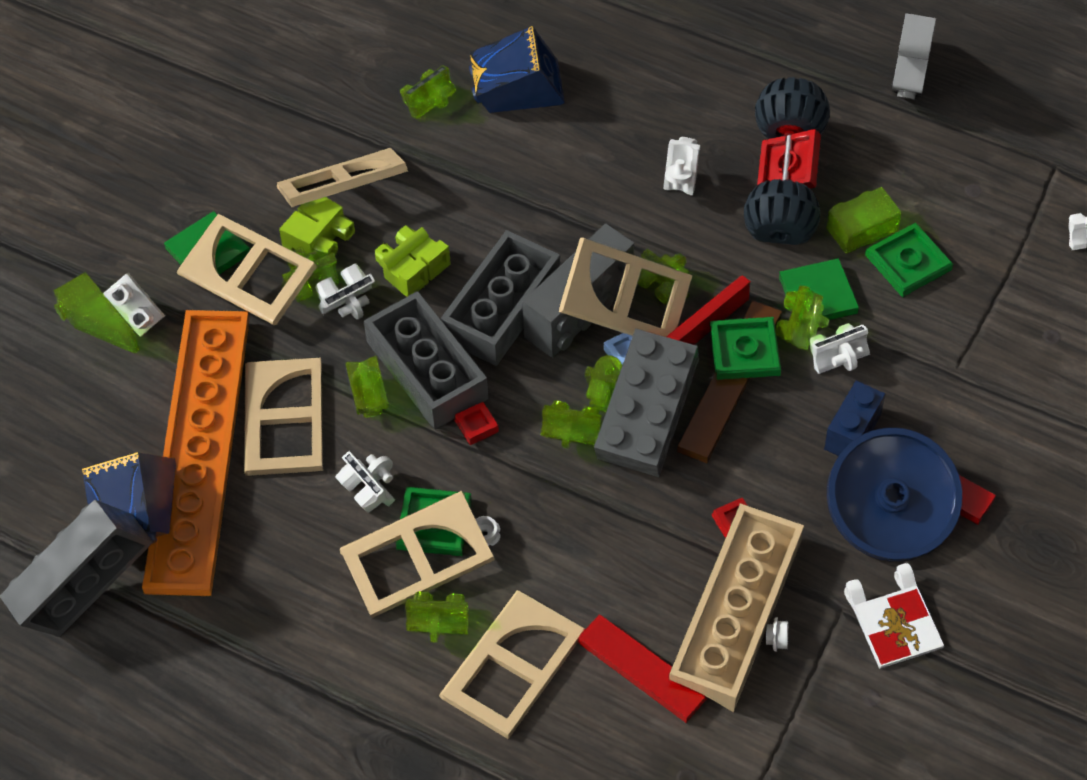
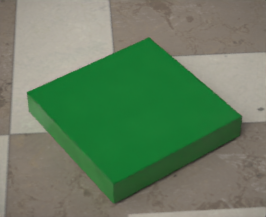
M214 211L164 242L165 249L180 265L217 216ZM226 230L219 240L215 254L218 274L244 259L250 251V248L240 237Z
M916 222L867 248L865 256L901 297L952 271L953 263Z
M839 258L779 272V280L798 327L809 324L816 298L821 299L815 323L858 314L859 306Z
M774 317L710 321L717 380L781 376Z
M406 487L400 519L458 492ZM462 492L465 494L469 507H471V493ZM430 528L414 532L424 553L463 556L465 540L451 531ZM403 539L396 541V550L408 551Z

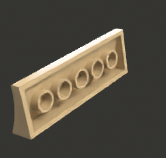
M740 503L670 671L669 680L705 695L734 713L766 632L767 624L770 622L800 546L804 525Z

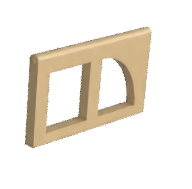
M388 148L277 182V188L289 205L294 207L408 172L406 163L392 148ZM375 169L353 177L349 174L359 170ZM330 178H334L336 181L301 193L296 190Z
M217 214L181 264L177 274L255 316L276 325L317 266L313 261ZM225 230L254 244L228 282L219 276L215 264L217 245ZM268 252L297 266V269L271 305L242 290Z
M580 238L559 312L633 336L636 328L666 337L678 326L693 275L585 238ZM592 252L626 264L613 312L599 301L593 290L590 278ZM641 269L675 280L661 328L627 317Z
M321 358L246 363L244 474L252 476L323 471ZM311 374L312 406L262 409L266 398L277 386L289 379ZM312 422V455L261 459V425Z
M462 491L340 548V554L343 555L371 618L495 560ZM430 528L451 531L467 541L476 552V555L434 574L414 532ZM399 539H403L421 577V581L378 600L359 558Z
M517 590L441 691L439 697L509 739L577 645L578 637L585 628ZM528 630L551 631L566 637L543 670L538 669L499 646L500 643L516 633ZM488 659L532 684L508 718L503 717L464 693Z

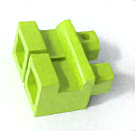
M327 197L301 204L297 208L298 212L295 211L279 229L283 247L293 252L297 249L313 262L317 257L331 261L338 251L337 242L333 241V239L337 236L346 241L355 233L354 222L344 216L343 207Z
M405 225L395 236L396 243L399 244L398 247L393 249L387 243H383L375 250V258L380 266L383 267L384 278L406 297L421 290L429 283V280H433L451 265L449 246L441 240L435 242L429 237L423 227L415 231Z

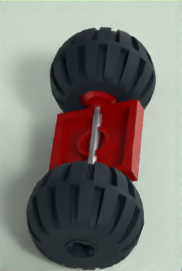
M788 77L787 79L781 78L769 83L760 93L755 105L757 125L762 134L768 139L762 141L758 182L746 200L744 220L750 235L757 241L798 245L806 243L813 236L820 222L819 203L810 188L816 187L821 134L828 124L830 107L824 91L812 81L808 82L807 79L803 78L795 79V77Z

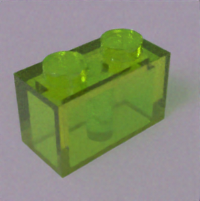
M880 187L873 191H866L848 202L838 203L832 209H829L827 229L845 254L897 232L902 212L883 187Z

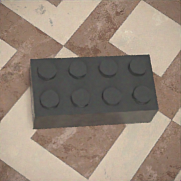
M606 223L588 239L634 255V242ZM576 251L522 301L524 338L552 358L560 350H566L572 343L573 338L581 330H587L592 324L591 322L559 312ZM592 252L590 261L592 287L599 301L608 309L612 305L614 298L618 295L626 264Z
M506 230L440 320L466 352L497 366L524 329L522 301L560 266V254Z
M418 291L364 320L367 343L434 430L455 419V414L489 399L487 377Z
M635 328L594 446L597 459L660 477L699 362L698 346Z
M95 499L81 510L80 515L67 528H64L57 534L56 539L43 552L34 557L32 563L19 576L11 580L7 589L0 595V598L20 626L60 637L153 541L131 513Z

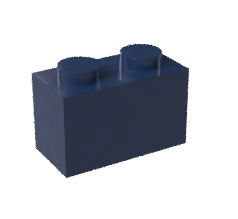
M855 381L827 429L824 450L839 456L852 441L872 431L882 414L886 393Z

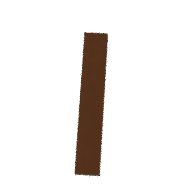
M752 301L743 319L774 317L776 328L782 311ZM716 373L714 374L678 444V453L708 463L750 378L717 380Z

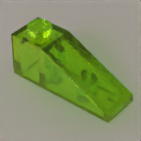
M86 272L53 290L57 300L54 308L63 321L68 319L75 329L134 354L140 351L133 330Z

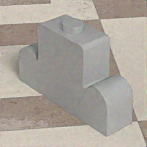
M905 14L892 91L898 92L897 97L915 100V95L922 96L936 18Z

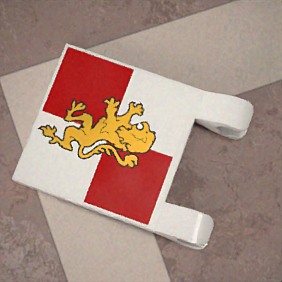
M908 563L897 566V571L894 573V578L901 588L900 591L866 601L862 585L858 579L848 581L844 589L846 599L857 616L879 669L944 647L917 587L913 570Z

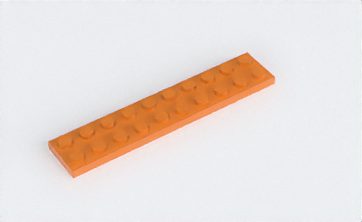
M186 310L163 452V457L175 458L176 462L169 534L158 536L157 542L152 543L148 547L142 585L144 594L212 596L250 321L248 311Z

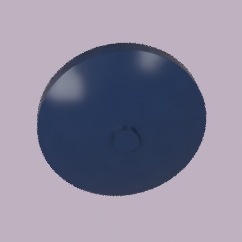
M882 428L870 431L856 438L838 456L828 478L827 503L836 528L844 539L857 550L880 560L908 561L933 551L952 532L961 512L962 486L959 474L951 458L933 440L908 429Z

